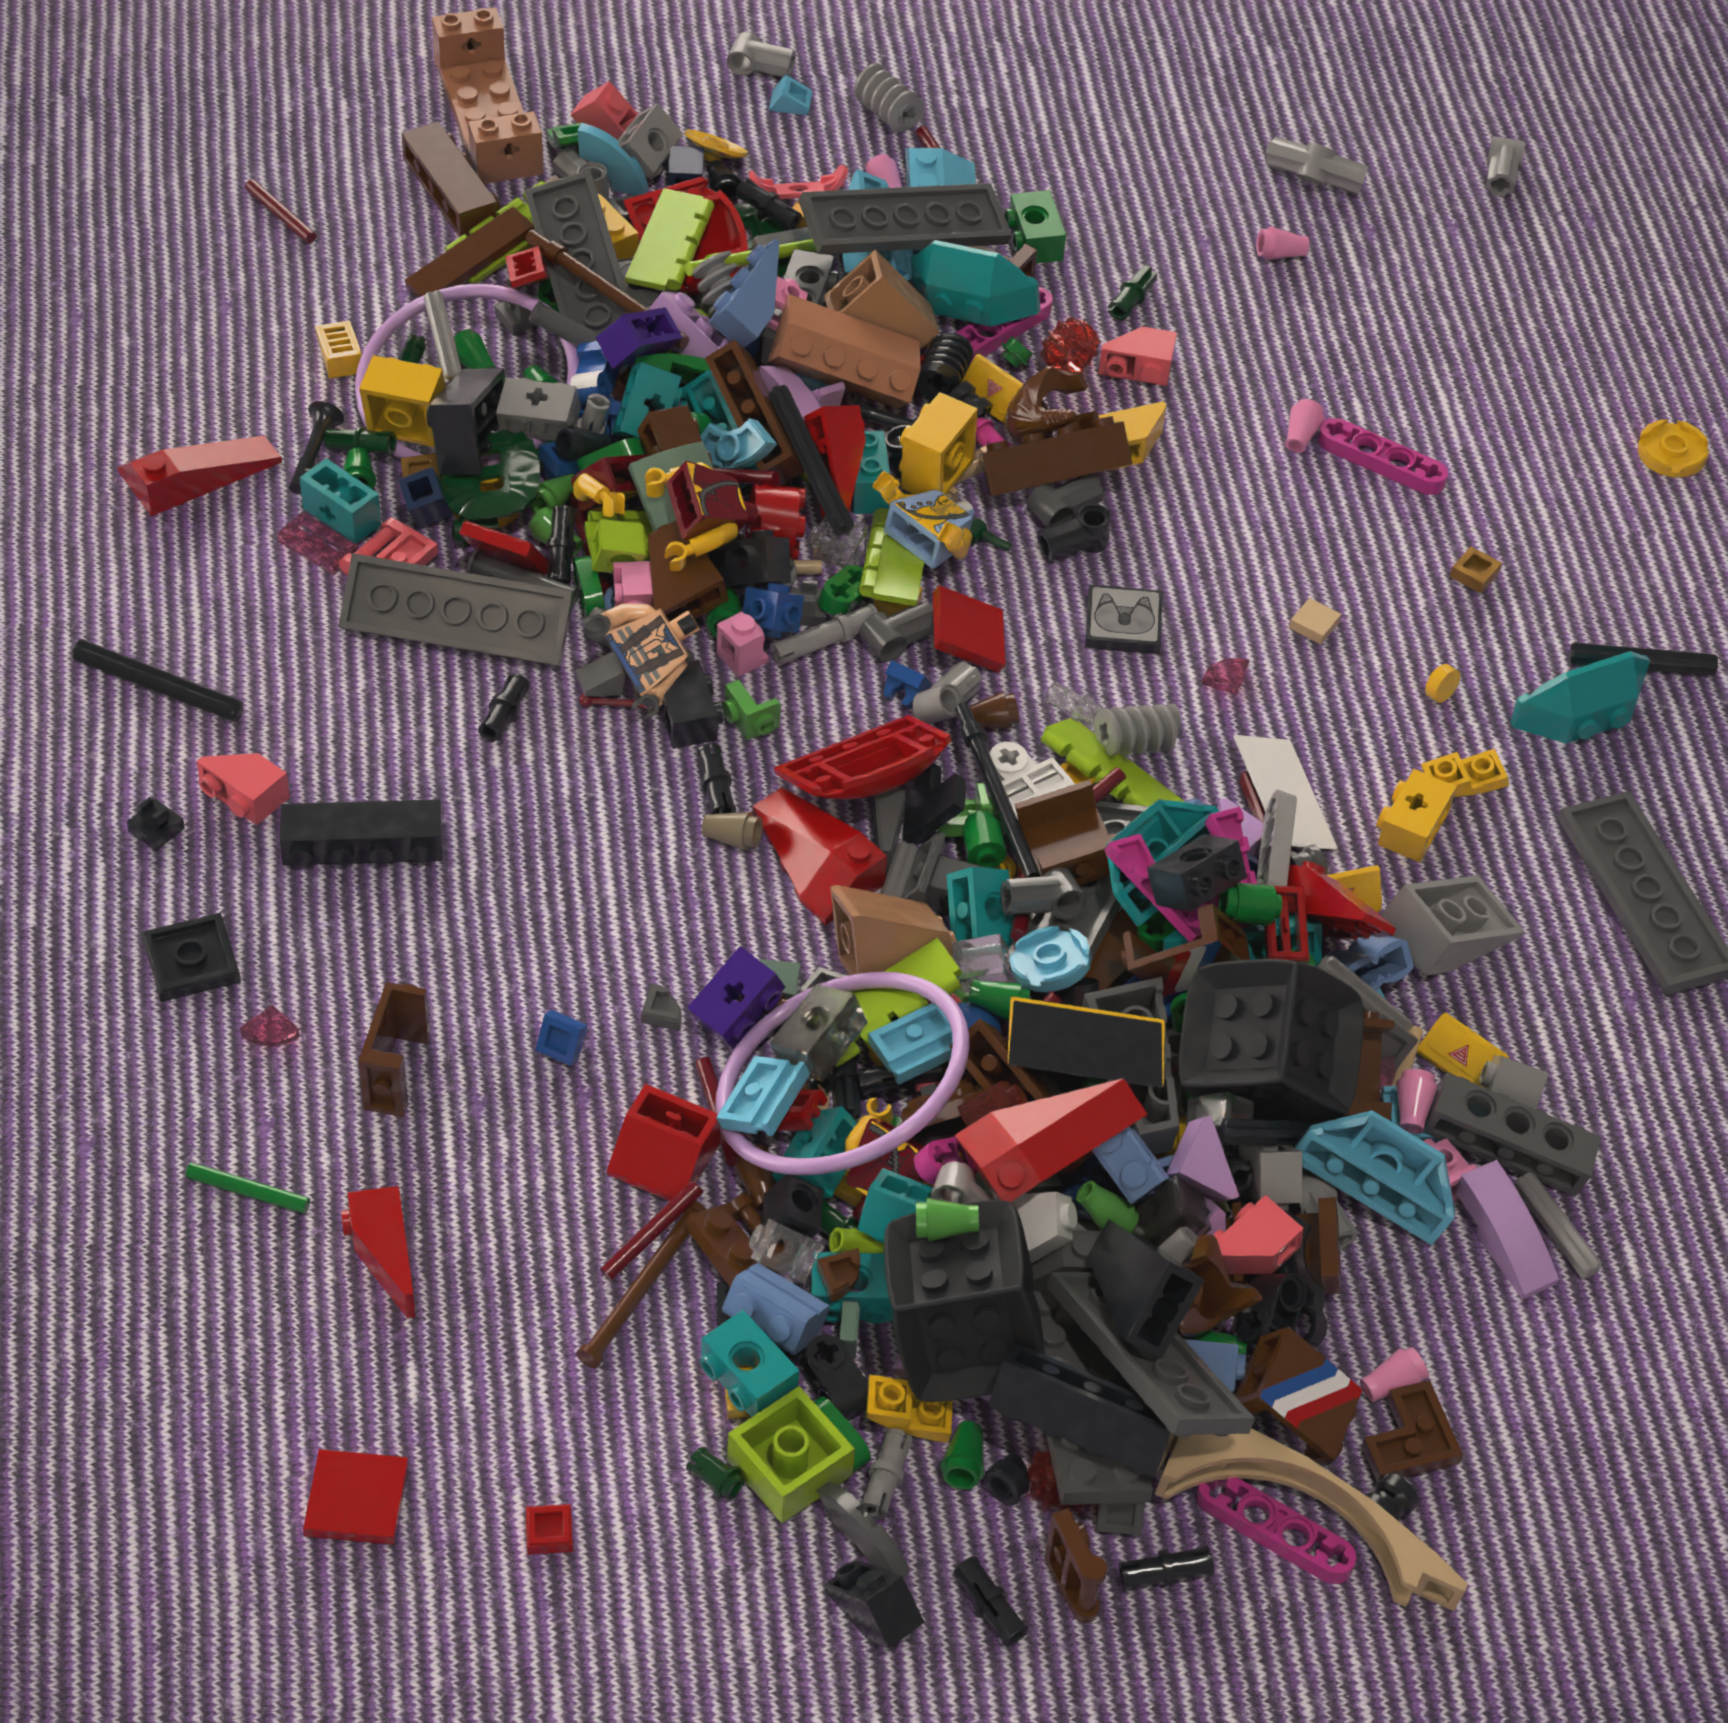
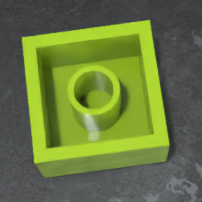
M798 1386L728 1433L727 1461L732 1466H737L741 1470V1476L745 1478V1482L782 1524L820 1497L816 1490L827 1482L839 1485L853 1476L855 1448L802 1388Z

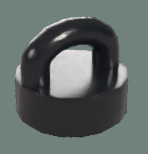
M1009 1453L1003 1459L997 1460L984 1475L987 1489L1002 1503L1009 1505L1017 1504L1029 1492L1030 1484L1027 1467L1022 1458L1015 1453Z

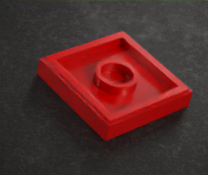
M469 521L463 522L459 534L474 549H482L485 555L546 575L549 562L532 543Z
M939 585L932 593L934 648L999 673L1006 666L1003 610Z
M319 1449L303 1526L304 1537L395 1545L409 1468L408 1457Z

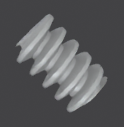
M878 63L870 64L860 73L854 86L856 99L863 103L867 109L871 110L873 114L881 118L894 131H907L922 118L925 110L923 99L917 98V95L908 90L906 85L900 84V81L892 77L889 71L884 70L882 65Z
M730 250L703 260L692 272V276L695 279H703L697 288L700 292H708L703 297L705 305H714L725 291L730 292L733 288L730 284L733 278L730 277V273L737 265L736 263L725 264L724 262L732 254ZM712 307L708 311V314L711 318L716 312V309Z
M1172 703L1166 706L1155 704L1152 707L1141 705L1138 708L1127 706L1124 709L1122 707H1113L1110 710L1108 708H1100L1094 718V727L1098 741L1104 746L1109 756H1116L1119 750L1123 755H1130L1133 749L1137 754H1144L1147 749L1150 753H1157L1160 748L1164 752H1171L1174 749L1181 729V716L1178 707Z

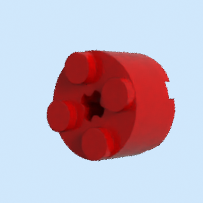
M753 483L748 502L756 504L758 515L752 525H745V539L751 538L752 531L773 530L774 537L789 538L790 558L798 560L800 541L796 540V537H804L806 517L800 515L799 510L804 509L806 489Z

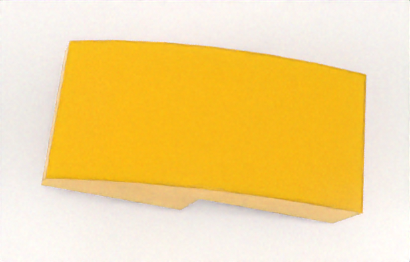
M1495 748L1462 760L1458 752L1421 764L1424 773L1457 786L1454 797L1481 794L1509 786L1508 775Z
M869 1375L866 1418L889 1429L903 1430L907 1435L910 1434L918 1438L948 1443L952 1431L953 1401H920L913 1395L907 1380Z

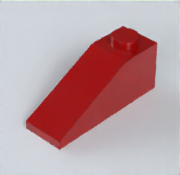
M860 405L823 406L805 415L804 421L849 512L866 442L865 424L861 416ZM820 505L822 522H829Z
M399 1186L347 1192L349 1209L341 1210L344 1236H353L354 1252L406 1318L416 1317Z

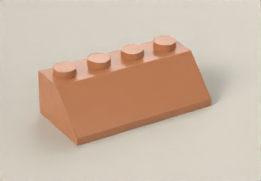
M788 294L768 363L776 366H788L793 372L830 385L844 382L845 390L856 394L858 390L861 396L899 409L910 404L921 370L920 341Z

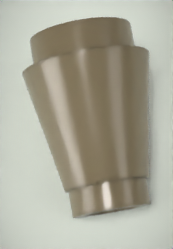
M752 812L706 814L703 819V837H708L745 851L750 847L757 848L761 842L763 821L761 817L754 816Z

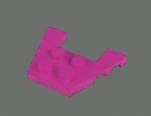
M1240 806L1210 814L1204 823L1212 836L1239 840L1247 878L1242 880L1241 883L1257 884L1255 871H1250L1247 856L1250 847L1248 837L1243 836L1241 823L1244 817ZM1141 834L1109 842L1104 850L1106 855L1188 942L1201 939L1202 935L1197 908L1209 904H1214L1218 908L1219 895L1191 912L1158 906L1155 902L1147 868L1156 862ZM1236 923L1242 929L1249 926H1253L1249 924Z

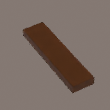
M512 206L406 278V288L419 298L427 292L461 285L525 241L528 232L535 230V227Z

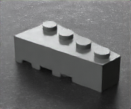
M1162 977L1086 993L1081 1007L1158 1018L1165 1021L1163 1087L1127 1082L1148 1114L1131 1125L1130 1128L1136 1130L1153 1155L1172 1151L1179 1129L1175 1084L1170 1063L1172 1058L1170 1044H1168L1166 1029L1167 1014L1162 995L1164 990Z

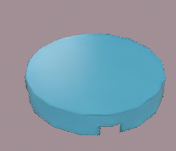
M1059 926L1044 927L1023 936L1015 944L1016 950L1013 954L1010 953L1009 957L1015 981L1022 983L1021 986L1023 988L1036 992H1050L1051 990L1054 992L1070 987L1080 981L1090 970L1092 955L1087 938L1075 929L1069 928L1070 932L1060 931Z

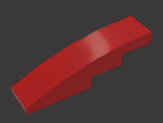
M539 246L505 256L510 283L514 290L549 279L544 257Z

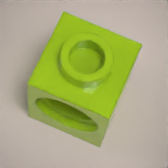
M599 519L590 540L592 571L613 573V562L647 561L649 542L644 539L643 524Z

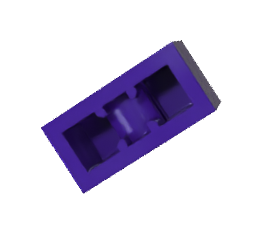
M666 307L624 314L595 337L602 349L604 358L610 363L612 369L633 365L637 357L665 353L683 338Z
M740 946L687 1009L701 1025L733 1049L748 1031L755 1026L756 1021L762 1014L777 1005L785 986L774 971ZM739 997L743 1000L739 1002L736 999Z

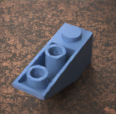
M776 238L766 246L758 244L746 258L750 262L747 268L742 267L730 281L733 288L730 292L725 291L713 305L716 312L709 320V323L730 342L736 340L743 348L759 337L774 315L779 241Z

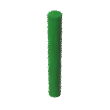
M190 1162L186 1169L185 1177L299 1213L305 1214L310 1205L309 1197L201 1164Z

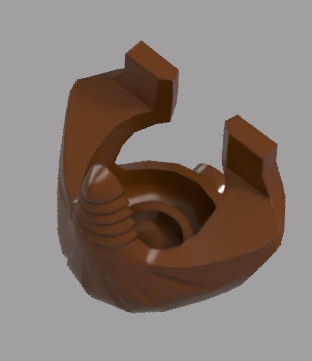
M1047 366L1029 378L1016 392L1007 408L1006 424L1012 438L1021 444V436L1042 432L1044 438L1057 436L1058 434H1052L1053 431L1066 425L1078 424L1079 430L1092 428V420L1099 419L1097 411L1077 415L1070 409H1049L1045 401H1043L1045 395L1051 391H1058L1064 394L1085 391L1088 386L1083 372L1071 373Z
M1212 1234L1197 1237L1191 1263H1181L1205 1281L1177 1332L1182 1338L1198 1336L1263 1299L1261 1293L1254 1287H1231L1218 1240Z

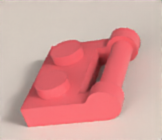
M389 517L380 525L381 530L354 552V554L373 556L389 541H392L375 557L425 566L438 554V543L397 519ZM347 553L339 560V567L347 576L351 553Z

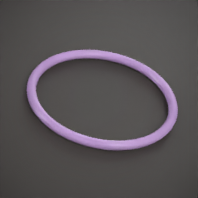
M490 284L458 285L438 290L443 294L445 303L469 298H489L511 302L532 311L536 303L541 301L525 292ZM424 296L413 300L392 314L373 334L361 355L356 371L355 397L359 414L365 426L366 421L359 387L373 355H378L384 343L401 325L426 310ZM559 337L567 358L568 375L566 384L570 385L571 378L575 376L579 364V358L576 354L578 347ZM529 438L533 439L536 450L540 447V444L548 441L545 439ZM398 441L396 451H393V456L400 460L404 457L424 455L404 446ZM500 454L481 457L483 466L495 465L501 461Z
M865 972L832 979L802 991L786 1000L753 1026L730 1055L717 1087L716 1113L719 1114L734 1090L738 1075L749 1056L774 1029L796 1013L813 1004L851 991L873 988L899 989L916 993L933 1002L946 1016L952 1031L953 1047L948 1068L933 1094L911 1117L889 1133L861 1147L830 1156L790 1158L763 1151L750 1143L741 1132L725 1130L720 1127L726 1142L738 1155L757 1167L772 1172L800 1176L820 1175L850 1169L879 1158L899 1147L920 1132L939 1114L957 1089L964 1074L970 1048L969 1031L964 1014L956 1001L945 990L932 982L913 975L897 972Z

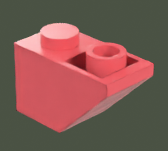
M608 81L584 95L570 115L577 123L585 122V124L599 128L618 140L638 113L615 86Z
M1142 326L1102 344L1098 375L1167 386L1173 362L1177 332Z
M259 753L203 756L196 761L199 775L198 783L203 792L209 797L218 798L228 805L238 817L244 816L255 825L262 822L290 798L287 773Z
M1265 1195L1255 1205L1252 1202L1246 1204L1236 1215L1235 1223L1225 1232L1218 1230L1213 1234L1218 1240L1228 1274H1272L1301 1247L1304 1228Z

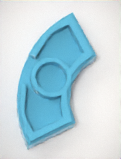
M581 123L577 130L579 157L603 164L607 168V176L610 179L613 191L631 195L647 193L648 183L646 176L634 156L630 157L618 145L620 141L607 132Z
M748 419L740 428L732 431H725L720 426L709 423L700 436L706 450L711 454L713 467L743 469L752 466L766 457L777 445L759 421L754 419Z

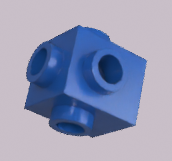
M768 582L767 589L746 587L743 613L754 618L755 622L762 628L765 636L783 638V631L799 633L804 596L789 593V585Z

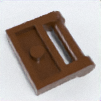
M748 1193L738 1195L729 1203L689 1214L685 1223L688 1232L729 1287H731L733 1279L737 1274L748 1270L749 1267L757 1262L771 1271L779 1273L789 1268L796 1259L795 1254L788 1245H782L761 1235L762 1218L755 1210L756 1203ZM742 1220L768 1255L762 1256L736 1221Z
M1069 1508L1053 1513L1051 1516L1044 1558L1074 1618L1082 1623H1091L1096 1620L1099 1614L1100 1602L1097 1595L1099 1585L1106 1579L1107 1564L1103 1558L1092 1555L1089 1549L1090 1539L1085 1526L1081 1522L1076 1523Z

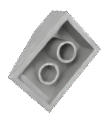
M1478 875L1404 884L1381 914L1383 918L1396 927L1394 936L1391 937L1408 942L1413 964L1425 976L1451 972L1521 938L1525 933Z

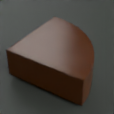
M858 1248L817 1259V1270L831 1303L846 1296L857 1283L860 1273V1252Z

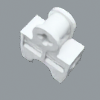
M1014 742L998 743L990 751L991 758L1016 817L1015 803L1075 785L1053 757L1036 764L1027 754V751L1021 745ZM995 808L994 817L1000 822L1001 829L1006 833L1001 822V819L998 815V812Z

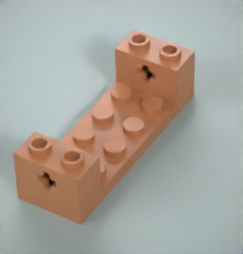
M481 8L475 11L448 13L432 17L434 60L473 170L482 175L485 184L543 175L542 131L535 112L524 113L505 61L504 27L497 8Z

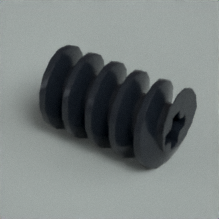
M944 333L938 335L931 342L920 366L921 370L916 383L919 393L925 399L933 401L939 392L949 395L954 388L962 383L974 356L973 347L964 336L956 333Z

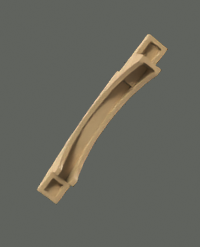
M1252 1428L1249 1434H1229L1224 1437L1214 1434L1191 1435L1190 1437L1174 1436L1170 1448L1172 1453L1161 1476L1155 1495L1167 1500L1199 1484L1225 1480L1227 1478L1264 1480L1289 1486L1320 1500L1335 1510L1357 1530L1382 1566L1390 1587L1393 1602L1406 1607L1411 1594L1414 1593L1452 1611L1456 1609L1466 1591L1468 1583L1434 1550L1375 1501L1307 1456Z

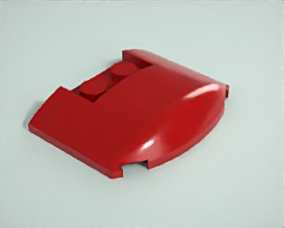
M701 176L665 187V189L703 196L704 199L711 200L715 205L692 261L705 259L709 254L728 250L732 254L748 251L747 236L738 211L721 190L716 193L706 187L708 185L707 179ZM663 188L623 200L630 224L638 231V243H640ZM747 265L736 267L730 273V277H733L742 267L746 268ZM686 274L680 292H685L689 297L703 293L697 288L703 279H695L693 276Z
M906 715L776 766L774 771L775 775L813 796L837 800L867 798L891 791L916 778L938 759L952 740L950 734L913 716Z

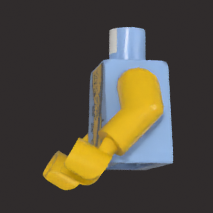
M882 471L872 487L881 493V496L890 506L883 531L932 569L939 566L952 555L957 559H963L967 555L972 541V533L970 532L974 517L972 505L966 500L955 503L938 490L920 494H904L898 488L900 485L899 481L889 473Z

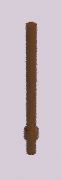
M530 230L526 235V242L534 247L539 246L546 260L555 266L561 265L627 312L635 313L649 310L568 254V249L555 240L550 241L535 230ZM680 331L683 338L675 345L683 349L687 346L689 337Z

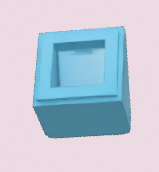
M785 75L772 91L769 109L775 112L807 115L813 91Z

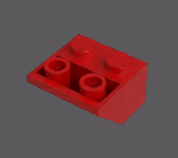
M645 1084L625 1116L607 1168V1175L671 1201L691 1181L697 1183L720 1145L721 1126L716 1119L718 1113Z

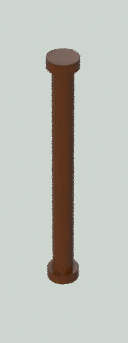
M694 1201L683 1212L681 1218L590 1342L582 1344L578 1349L576 1355L584 1365L593 1369L599 1367L603 1361V1352L690 1233L685 1227L689 1214L706 1210L701 1203Z

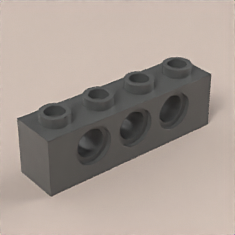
M794 249L783 279L795 280L799 284V288L808 293L807 301L827 307L824 295L838 283L839 271H834V256ZM776 308L774 314L781 317L782 310ZM767 326L762 335L761 363L773 365L768 363V358L776 331Z
M1446 1072L1438 1085V1090L1427 1116L1423 1132L1439 1140L1447 1138L1453 1146L1489 1161L1497 1160L1501 1166L1525 1175L1528 1172H1532L1540 1182L1575 1197L1592 1176L1601 1141V1136L1593 1134L1581 1126L1562 1121L1542 1110L1531 1108L1510 1099L1504 1094L1495 1093L1470 1082L1466 1078L1457 1077Z

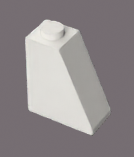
M1059 1192L1024 1194L1012 1202L1021 1218L1031 1264L1073 1240L1072 1229L1077 1224V1211L1071 1197Z

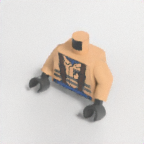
M620 604L601 614L585 617L582 620V624L593 621L597 627L596 633L588 636V638L605 637L640 696H642L631 705L632 710L640 704H644L648 709V715L642 721L649 720L657 714L659 707L663 704V695L687 667L685 659L689 653L681 641L700 630L689 611H686L669 622L661 608L655 610L649 604Z

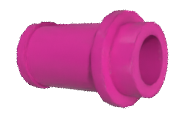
M984 417L977 418L976 443L983 447L989 443L1005 440L994 429L992 420L985 419Z

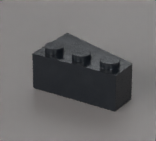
M504 368L462 369L429 404L426 419L428 426L433 431L439 475H474L482 473L484 466L481 463L482 453H489L492 447L491 441H487L491 431H498L499 429L496 411L505 383Z

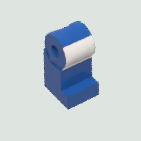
M597 341L579 343L576 351L579 364L575 376L571 378L570 385L577 387L581 406L587 404L588 396L591 394H601L609 399L610 394L613 392L620 367L612 369L610 363L604 358L602 349Z

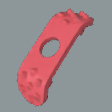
M842 164L833 174L821 176L818 182L774 184L772 179L760 178L753 170L748 174L749 179L768 192H775L780 196V199L800 198L802 192L839 190L840 187L843 188L848 168Z

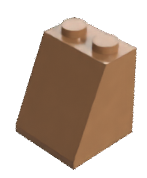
M876 249L824 295L827 308L918 340L922 350L928 348L939 333L931 304Z
M841 885L830 886L838 958L849 975L865 972H884L937 937L952 958L953 955L958 953L954 932L947 930L940 915L936 916L927 903Z

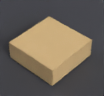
M1309 598L1293 616L1289 628L1322 644L1340 623L1341 613Z

